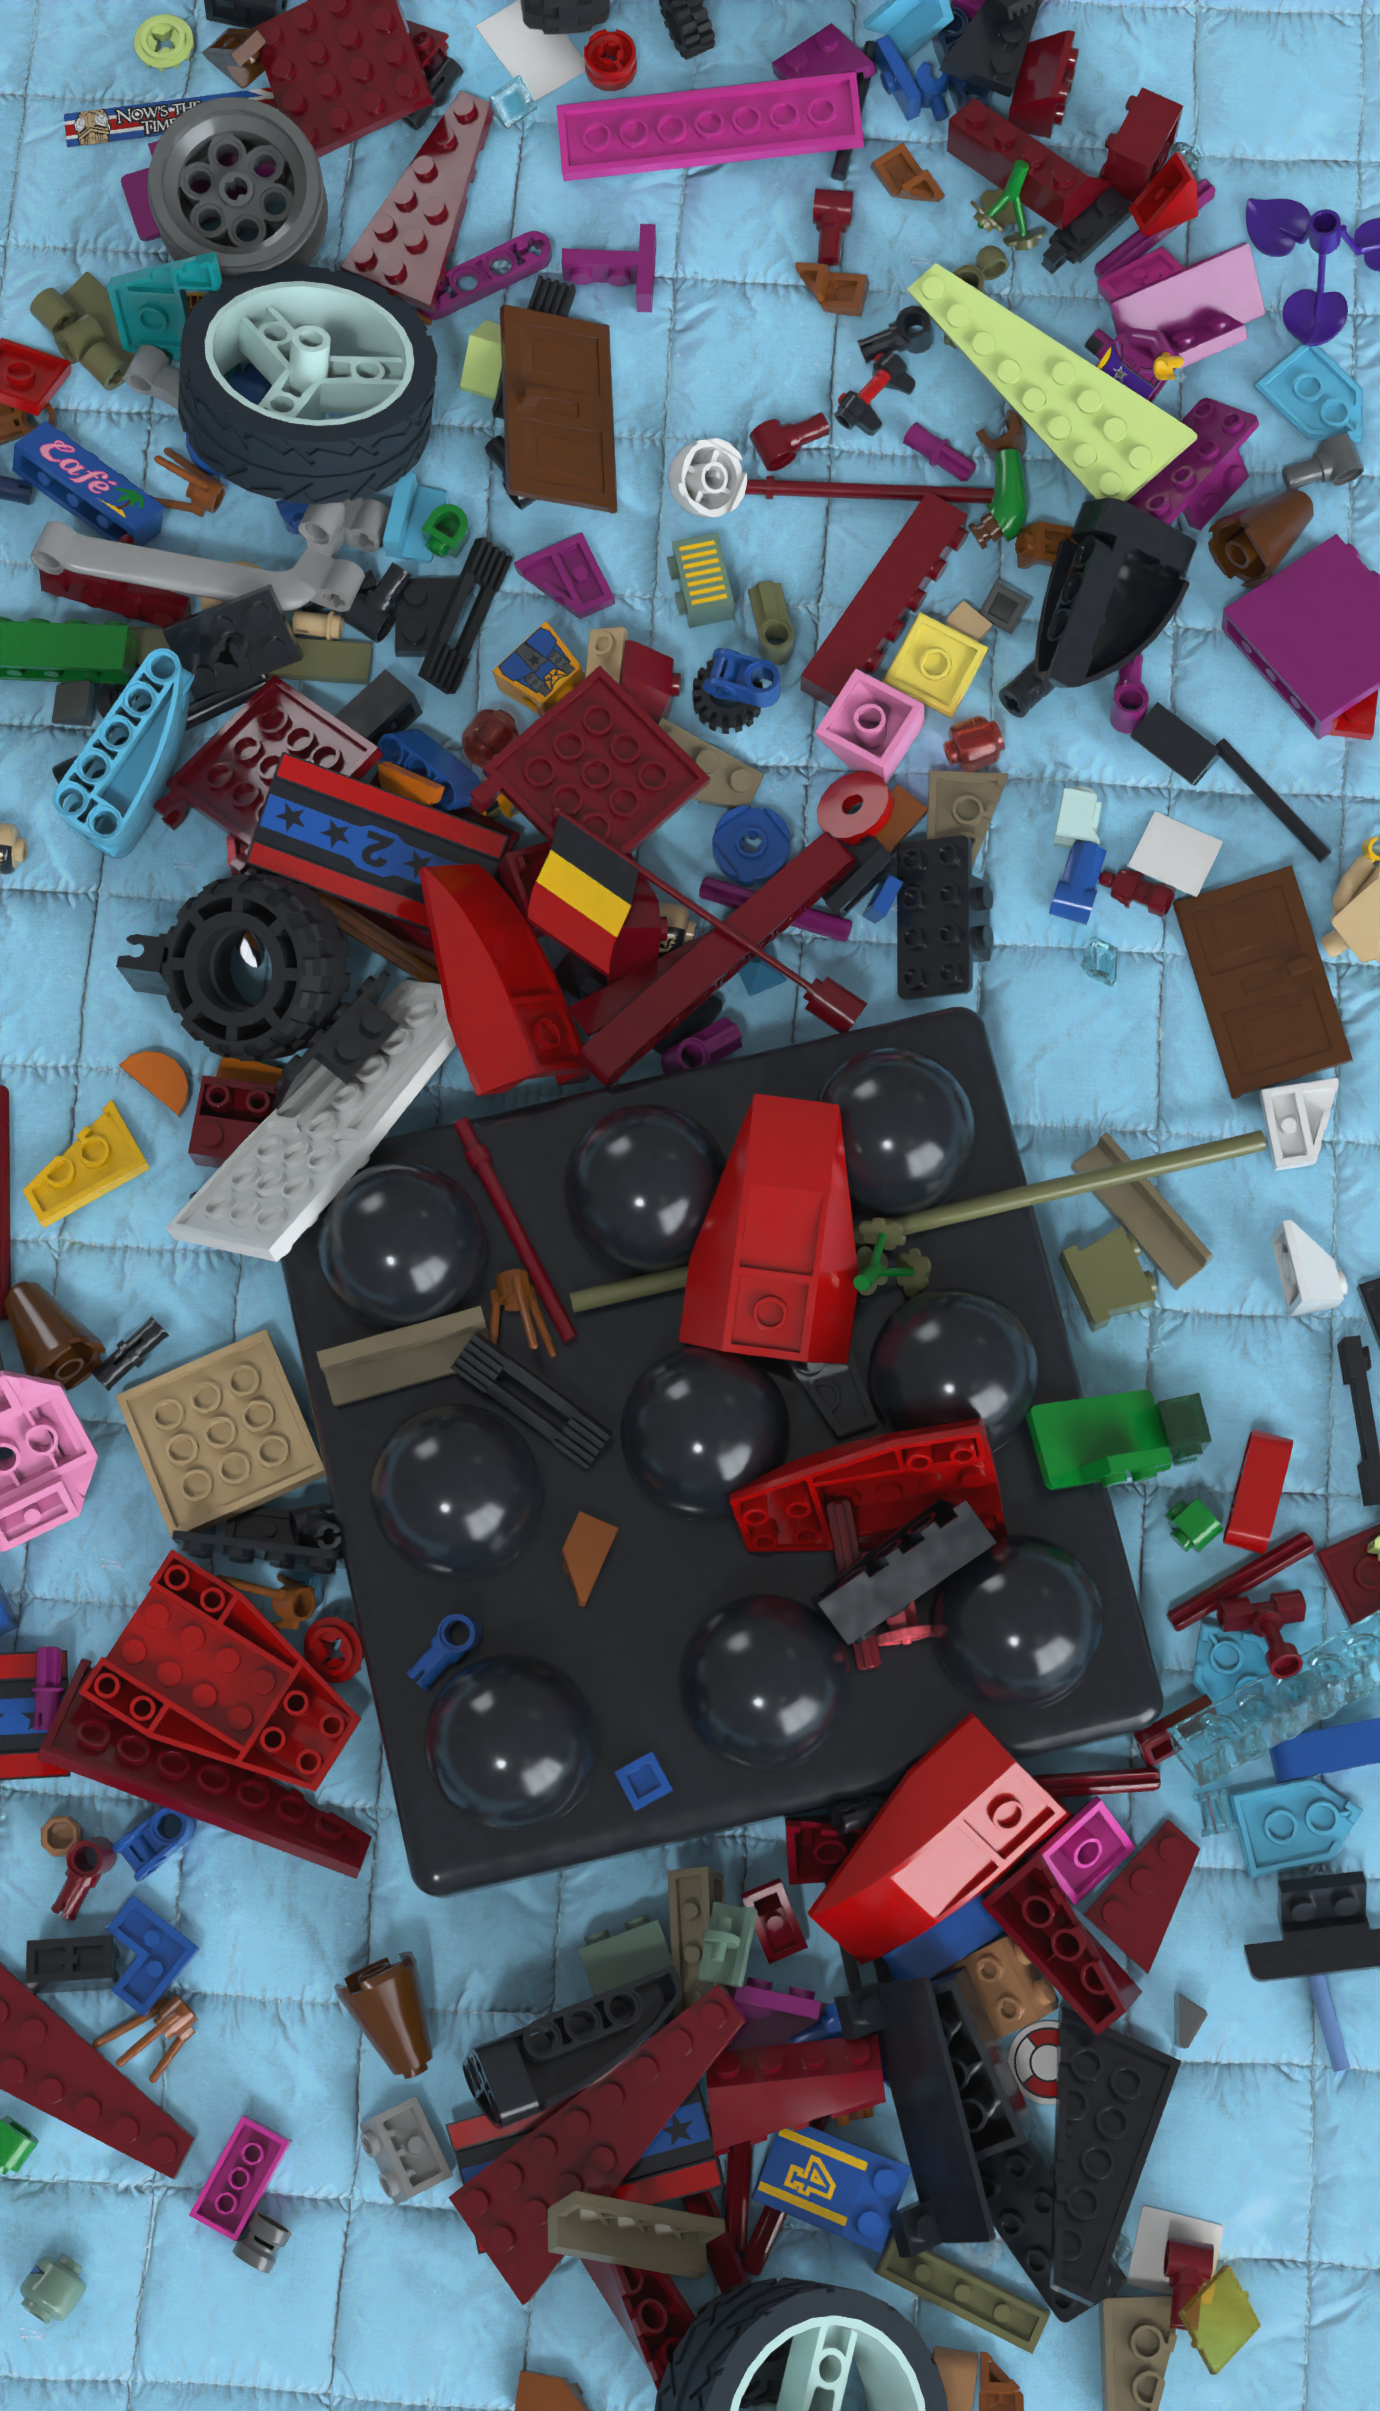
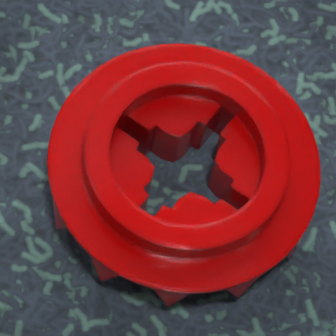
M340 1615L317 1620L310 1626L304 1639L306 1661L326 1682L342 1683L350 1680L356 1673L362 1670L361 1663L364 1658L360 1635L353 1628L354 1622H346L340 1618ZM341 1638L339 1650L343 1655L336 1656L330 1660L332 1657L331 1653L333 1652V1646L330 1642H335Z

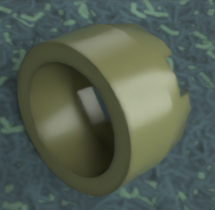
M985 246L979 250L976 256V267L982 271L984 280L996 279L1008 269V260L1000 248Z

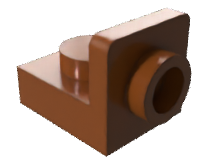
M1038 521L1023 528L1017 536L1015 543L1017 567L1027 569L1036 564L1052 567L1061 541L1069 540L1077 545L1070 538L1073 527Z

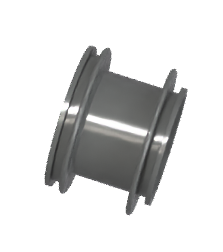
M241 97L212 99L190 108L175 119L163 133L155 148L148 173L149 204L162 241L174 261L216 252L222 283L252 271H267L271 268L282 266H308L312 262L326 232L328 221L327 195L323 184L321 166L312 144L302 130L286 115L268 104L253 99ZM233 155L239 157L238 161L232 166L225 167L219 163L221 158ZM265 163L276 167V171L270 177H260L256 174V170ZM203 179L211 183L209 190L205 193L199 194L191 190L193 184L198 180ZM237 186H243L247 189L246 195L239 194L237 200L227 196L229 191H236ZM273 201H281L286 205V208L281 214L271 215L266 211L268 204ZM208 217H216L221 220L220 226L214 231H205L201 228V225ZM252 227L259 232L256 239L251 242H244L238 238L240 232L245 228Z

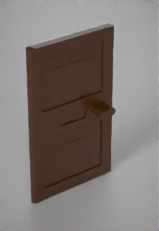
M503 304L500 308L507 494L604 511L610 514L617 513L609 326Z
M1292 865L1200 894L1197 897L1193 896L1173 902L1174 911L1232 1099H1238L1245 1094L1353 1062Z

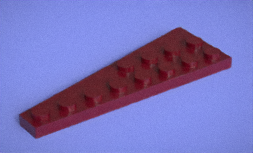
M84 1658L81 1659L41 1745L37 1757L38 1760L357 1879L372 1838L370 1835L333 1812L328 1814L323 1810H318L304 1799V1794L294 1788L289 1792L270 1780L268 1776L163 1743L142 1734L78 1693L93 1671L91 1668L92 1662Z
M722 1983L715 1986L639 2046L611 2071L587 2087L448 2197L522 2305L527 2304L536 2296L535 2294L549 2276L554 2273L565 2255L548 2252L547 2209L574 2191L611 2198L646 2153L645 2151L660 2131L669 2123L670 2118L683 2101L695 2089L706 2071L718 2059L748 2020Z

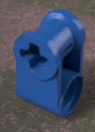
M717 648L714 650L712 658L715 662L710 677L704 680L702 686L704 691L720 699L735 700L759 708L773 706L781 696L780 674L774 663L743 655L727 648ZM761 679H767L772 682L769 687L764 689L754 686V683Z
M163 1807L141 1825L132 1829L113 1845L112 1850L115 1854H122L135 1871L134 1879L140 1882L160 1868L173 1853L193 1837L196 1829L195 1820L193 1817ZM175 1814L180 1818L182 1828L178 1836L170 1838L164 1831V1824L169 1816Z

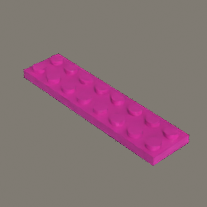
M856 72L556 106L564 181L864 148Z

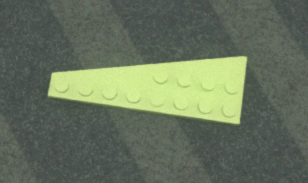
M935 263L907 288L909 295L921 308L926 310L936 325L1094 500L1116 498L1127 502L1197 440V434L1191 428L939 264Z

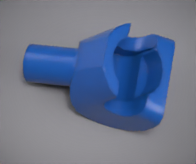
M924 61L918 68L914 79L922 94L921 107L931 108L935 121H943L949 117L943 97L945 96L950 78L947 73L943 72L939 79H933L929 74L933 65Z
M285 499L275 501L287 531L292 534H300L298 526L309 504L286 502Z

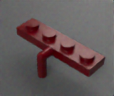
M127 534L122 535L118 541L125 544H136L135 539ZM39 569L41 591L56 597H64L84 603L93 608L114 612L129 619H137L163 628L164 625L192 615L191 597L158 588L78 574L66 569L59 575L49 574Z

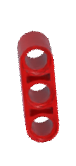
M1252 1428L1246 1444L1225 1526L1224 1544L1264 1555L1270 1540L1292 1453V1439Z

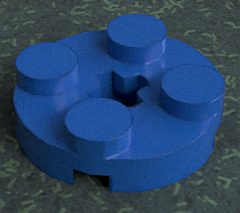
M751 805L736 807L724 814L717 822L712 838L714 861L726 877L737 881L741 886L751 887L755 884L765 883L781 871L790 858L789 829L784 820L771 809L765 807L764 810L751 808ZM749 837L752 841L757 838L760 839L759 851L756 853L743 851V839Z

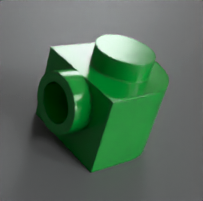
M444 504L437 507L421 528L423 539L427 541L425 547L440 558H445L449 554L456 559L469 537L466 514L461 508L452 504Z
M1198 1498L1192 1500L1189 1504L1182 1499L1164 1515L1169 1520L1168 1524L1173 1529L1170 1536L1185 1552L1192 1548L1199 1553L1223 1531L1219 1521Z
M9 2116L0 2119V2173L7 2174L9 2170L19 2172L39 2143V2140L29 2130Z

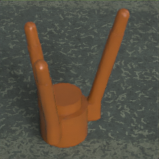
M168 447L164 449V453L183 468L159 455L154 457L156 463L190 482L186 491V497L191 499V503L154 497L165 506L164 508L187 511L200 517L204 516L206 510L211 513H215L218 510L226 491V485L221 484L220 480L209 476Z
M512 1269L499 1273L495 1277L497 1288L489 1291L491 1302L489 1340L497 1345L500 1305H504L506 1311H520L529 1346L531 1349H536L538 1343L529 1311L530 1308L549 1356L551 1358L556 1357L557 1352L538 1305L534 1286L530 1285L528 1272L523 1269Z
M279 1573L276 1577L279 1582L285 1585L280 1589L223 1575L216 1576L233 1588L271 1597L273 1610L279 1617L283 1618L282 1620L270 1622L277 1630L285 1628L296 1630L300 1626V1621H306L314 1613L316 1599L313 1594L314 1588L302 1585L282 1573Z
M178 1994L170 2000L165 1996L156 2004L146 2018L140 2014L94 2040L92 2046L99 2048L157 2016L153 2020L156 2026L116 2060V2065L122 2067L162 2033L169 2040L177 2035L149 2077V2081L155 2083L182 2045L196 2033L191 2026L199 2019Z

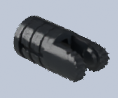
M1035 659L1014 680L999 691V699L1009 713L1018 718H1023L1031 708L1055 688V686L1035 676Z

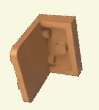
M1009 1935L960 1959L934 1976L937 1977L966 1966L998 2039L1038 2021L1059 2008L1055 2000L1056 1994L1052 1984Z

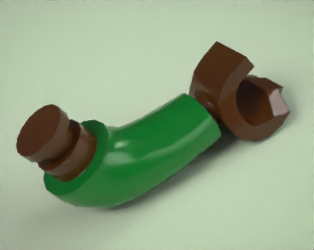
M1007 410L1004 420L1008 432L1000 439H990L984 429L976 432L981 446L986 454L994 460L995 465L994 495L991 503L986 506L989 513L980 518V524L975 526L974 523L968 525L982 550L987 548L986 542L991 539L995 543L1004 537L1007 542H1010L1019 535L1026 522L1028 504L1021 458L1026 451L1027 440L1021 419L1012 410Z

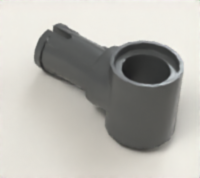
M1345 433L1335 435L1322 442L1318 446L1317 452L1313 454V458L1282 469V478L1287 489H1298L1319 480L1323 483L1331 481L1332 485L1339 486L1358 478L1364 472V467L1349 434Z

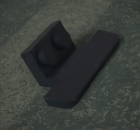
M1363 1871L1278 1881L1277 1916L1282 1940L1244 1945V1956L1250 1976L1258 1982H1269L1380 1968V1929L1370 1930L1366 1916L1367 1883Z

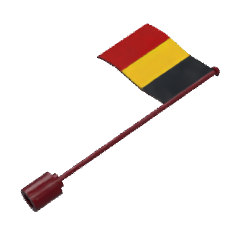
M559 805L553 808L552 817L554 820L557 819L550 853L531 891L526 921L606 977L609 976L613 945L631 908L639 873L807 990L803 996L809 1002L805 1010L838 1033L849 1031L867 1006V1002L829 976L823 982L816 978L812 984L565 813L563 811L564 806Z

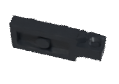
M1112 187L1107 189L1062 231L1060 229L1054 231L1048 242L1051 246L1043 253L1044 259L1041 265L1051 274H1054L1067 260L1072 264H1075L1077 261L1079 263L1084 261L1131 217L1132 214L1128 209L1131 204Z

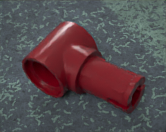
M815 188L813 224H816V229L819 232L817 258L819 264H827V266H837L839 264L842 234L845 233L846 226L851 225L853 191Z
M820 412L795 424L790 422L781 424L777 419L765 421L753 429L749 438L766 470L773 472L792 463L797 456V452L801 450V446L828 436L830 428L826 417Z
M102 1836L80 1840L69 1848L66 1856L68 1868L65 1875L67 1879L51 1907L54 1913L59 1914L62 1911L61 1917L71 1921L76 1920L77 1913L90 1888H95L101 1875L110 1871L115 1865L117 1854L112 1850L114 1844L108 1838ZM89 1847L95 1850L98 1857L95 1868L91 1867L86 1860V1851Z
M1168 2237L1164 2255L1163 2274L1164 2277H1169V2286L1173 2287L1169 2327L1184 2331L1196 2330L1199 2291L1204 2290V2284H1209L1212 2275L1214 2260L1213 2244Z

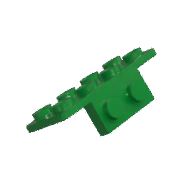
M1149 1390L1039 1404L1030 1407L1026 1414L1046 1487L1050 1490L1101 1482L1102 1487L1105 1488L1124 1483L1129 1477H1132L1133 1483L1157 1477V1473L1169 1470L1172 1466V1460L1154 1398Z

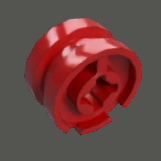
M603 29L589 37L587 46H584L585 72L588 80L596 88L603 91L624 89L633 81L637 70L636 47L633 39L627 33L616 29V32H607L606 29ZM609 56L615 57L616 60H615V61H612L611 58H607V57H609Z

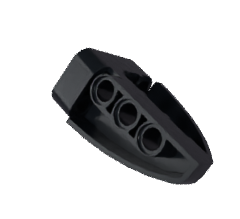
M1102 498L1083 502L1070 538L1077 545L1069 540H1063L1059 543L1056 559L1050 573L1038 627L1034 665L1035 676L1058 688L1080 687L1119 670L1138 656L1161 633L1185 596L1189 587V581L1183 578L1186 577L1197 546V542L1194 539L1123 500Z
M674 1965L539 2018L524 2028L472 2048L462 2062V2068L470 2092L490 2123L497 2129H502L543 2112L594 2083L632 2054L658 2029L682 1997V1985Z

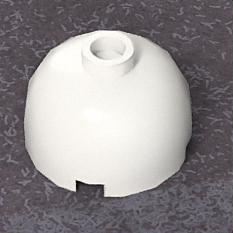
M718 438L696 440L681 448L672 460L668 473L669 490L675 502L686 513L703 518L719 517L736 509L745 495L747 486V472L742 473V466L739 460L743 459L739 451L729 442Z

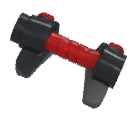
M891 351L886 354L879 353L874 358L873 377L859 393L850 390L847 394L842 393L838 398L839 407L834 416L846 429L851 430L854 426H857L867 435H875L882 427V422L869 403L884 387L899 390L908 395L913 393L915 380L906 373L907 366L905 362Z

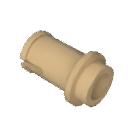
M295 610L292 621L294 635L326 637L330 641H333L334 638L341 639L343 616L336 615L335 611L331 610L329 614Z

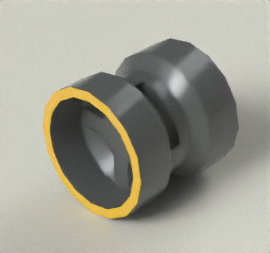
M254 2212L248 2223L249 2231L246 2237L238 2240L232 2252L250 2266L269 2274L276 2262L275 2254L279 2247L286 2245L292 2233L273 2219L259 2212Z

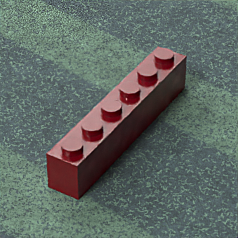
M928 491L801 674L800 690L831 708L855 669L865 674L868 672L874 674L878 670L885 657L882 651L889 641L896 643L906 626V623L903 621L910 610L914 613L919 610L927 596V592L924 590L930 581L937 582L941 578L948 565L945 559L952 550L958 552L966 541L969 531L965 530L968 514Z

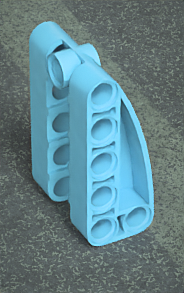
M166 648L156 649L145 658L52 795L53 806L64 819L68 828L75 835L113 859H121L128 856L148 827L155 813L153 805L163 797L167 788L166 782L174 772L182 747L188 720L190 686L195 675L183 668L178 656ZM139 696V698L136 700V702L131 708V703L133 699ZM114 729H116V731L114 732V734L112 735V737H111L110 740L108 741V737H109L110 732H112ZM94 761V763L86 773L87 766ZM72 794V795L70 796V798L67 800V802L65 803V806H64V808H63V801H64V799H65L68 795Z

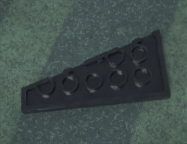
M1063 2006L1058 2014L1050 2288L1092 2307L1100 2291L1181 2060L1108 2027L1097 2036L1076 2012Z

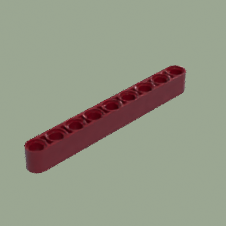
M825 832L726 918L723 923L763 950L841 881L853 868L857 858L829 832ZM715 928L593 1036L579 1051L576 1059L604 1087L611 1086L755 958L756 955L718 928Z

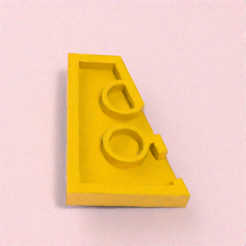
M112 1099L102 1109L104 1113L90 1127L86 1125L76 1135L77 1140L62 1156H56L22 1190L43 1228L151 1169Z

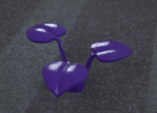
M1249 198L1246 205V227L1256 249L1268 256L1283 257L1292 252L1296 243L1305 244L1309 239L1311 248L1319 254L1317 291L1303 289L1293 293L1283 306L1282 317L1287 331L1304 346L1313 347L1329 342L1343 329L1348 316V305L1344 295L1341 293H1324L1326 255L1338 248L1342 237L1355 255L1364 254V262L1367 267L1380 272V218L1366 221L1360 225L1355 231L1354 242L1347 233V226L1341 225L1339 215L1332 210H1319L1310 216L1309 210L1297 201Z

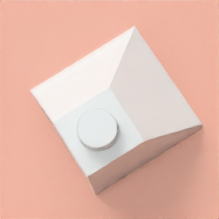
M1291 1219L1282 1221L1271 1237V1244L1289 1317L1337 1308L1344 1300L1343 1295L1347 1294V1283L1343 1271H1337L1334 1259Z

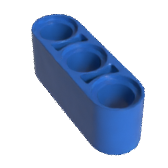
M409 729L387 733L380 737L377 747L383 755L380 759L381 762L389 761L445 786L439 803L433 804L434 807L441 811H450L472 806L470 804L472 799L470 793L482 784L480 778L426 733L419 729Z
M1380 1718L1268 1740L1267 1745L1276 1783L1380 1763Z
M986 1892L918 1937L881 1956L894 1979L902 1980L922 1977L930 1979L1004 1932V1929L981 1904L987 1897Z

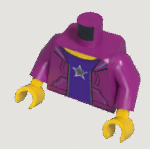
M1130 327L1112 340L1101 329H1097L1084 345L1088 351L1100 360L1096 365L1097 368L1151 403L1168 380H1176L1174 371L1183 365L1184 358L1172 350L1168 340L1161 331Z

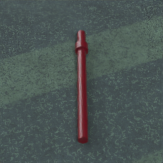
M468 1117L457 1120L453 1123V1127L466 1150L464 1157L472 1171L476 1170L562 1342L567 1343L578 1337V1334L491 1165L493 1161L492 1155L486 1144L480 1143Z

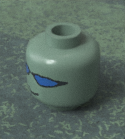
M61 2254L58 2260L49 2256L42 2257L20 2286V2293L24 2298L21 2305L46 2324H49L52 2319L56 2321L64 2320L86 2290L84 2281L78 2276L82 2271V2267L64 2254Z

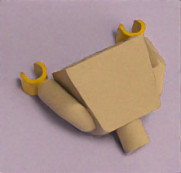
M1379 836L1369 837L1363 842L1361 850L1364 856H1358L1344 873L1332 898L1333 908L1330 921L1335 929L1321 937V942L1324 949L1333 958L1351 948L1363 963L1372 960L1380 962V865L1374 867L1373 864L1375 861L1380 860V853L1376 856L1372 851V846Z

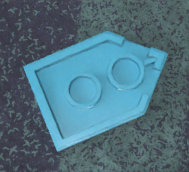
M1299 345L1254 384L1253 387L1307 440H1327L1335 435L1346 433L1349 434L1353 442H1362L1363 388L1319 346Z
M1201 1623L1192 1683L1201 1696L1207 1694L1213 1702L1219 1722L1241 1752L1310 1705L1291 1677L1278 1679L1271 1675L1265 1662V1654L1269 1648L1263 1637H1258L1246 1631L1222 1632L1219 1626Z
M1313 1777L1229 1794L1230 1807L1249 1879L1333 1861L1351 1828L1363 1812L1362 1808L1341 1797Z

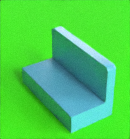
M887 0L864 21L866 30L891 37L905 63L954 20V16L948 0Z
M409 471L396 482L383 536V544L386 556L429 564L432 562L434 554L425 547L427 541L423 539L421 528L437 507L446 504L447 493L445 490L417 485L415 472Z

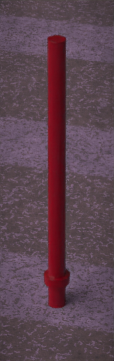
M766 476V480L747 479L745 495H766V499H773V496L921 501L929 491L946 502L990 504L994 495V488L774 480V476Z

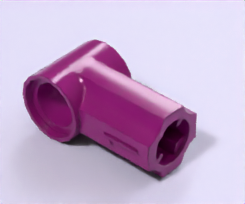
M726 1016L690 1037L668 1047L661 1056L663 1072L666 1074L717 1062L740 1049L743 1045L741 1042L742 1034L738 1026ZM681 1052L687 1055L689 1066L683 1062Z

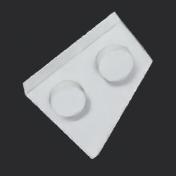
M1338 1078L1261 1089L1259 1096L1274 1171L1315 1165L1321 1149L1324 1131L1327 1128L1331 1114L1330 1111L1335 1093L1338 1090Z

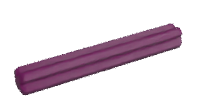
M1201 179L1197 182L1198 210L1215 196V187L1207 179ZM1181 224L1149 237L1144 236L1140 229L1095 264V276L1101 279L1139 259Z
M705 877L700 885L699 897L738 909L757 891L711 877ZM809 908L790 926L845 942L850 936L852 921Z

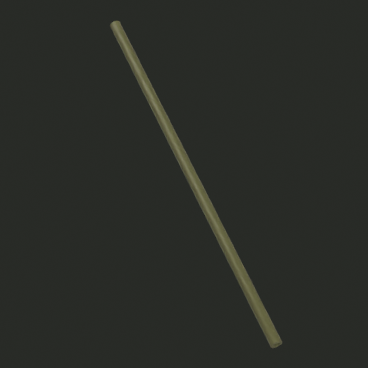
M1262 1130L935 1206L910 1214L893 1216L887 1219L900 1224L904 1228L903 1235H908L1265 1151L1266 1141ZM854 1225L855 1247L869 1244L864 1240L865 1235L859 1231V1225ZM689 1264L666 1271L569 1292L573 1311L576 1313L686 1287Z

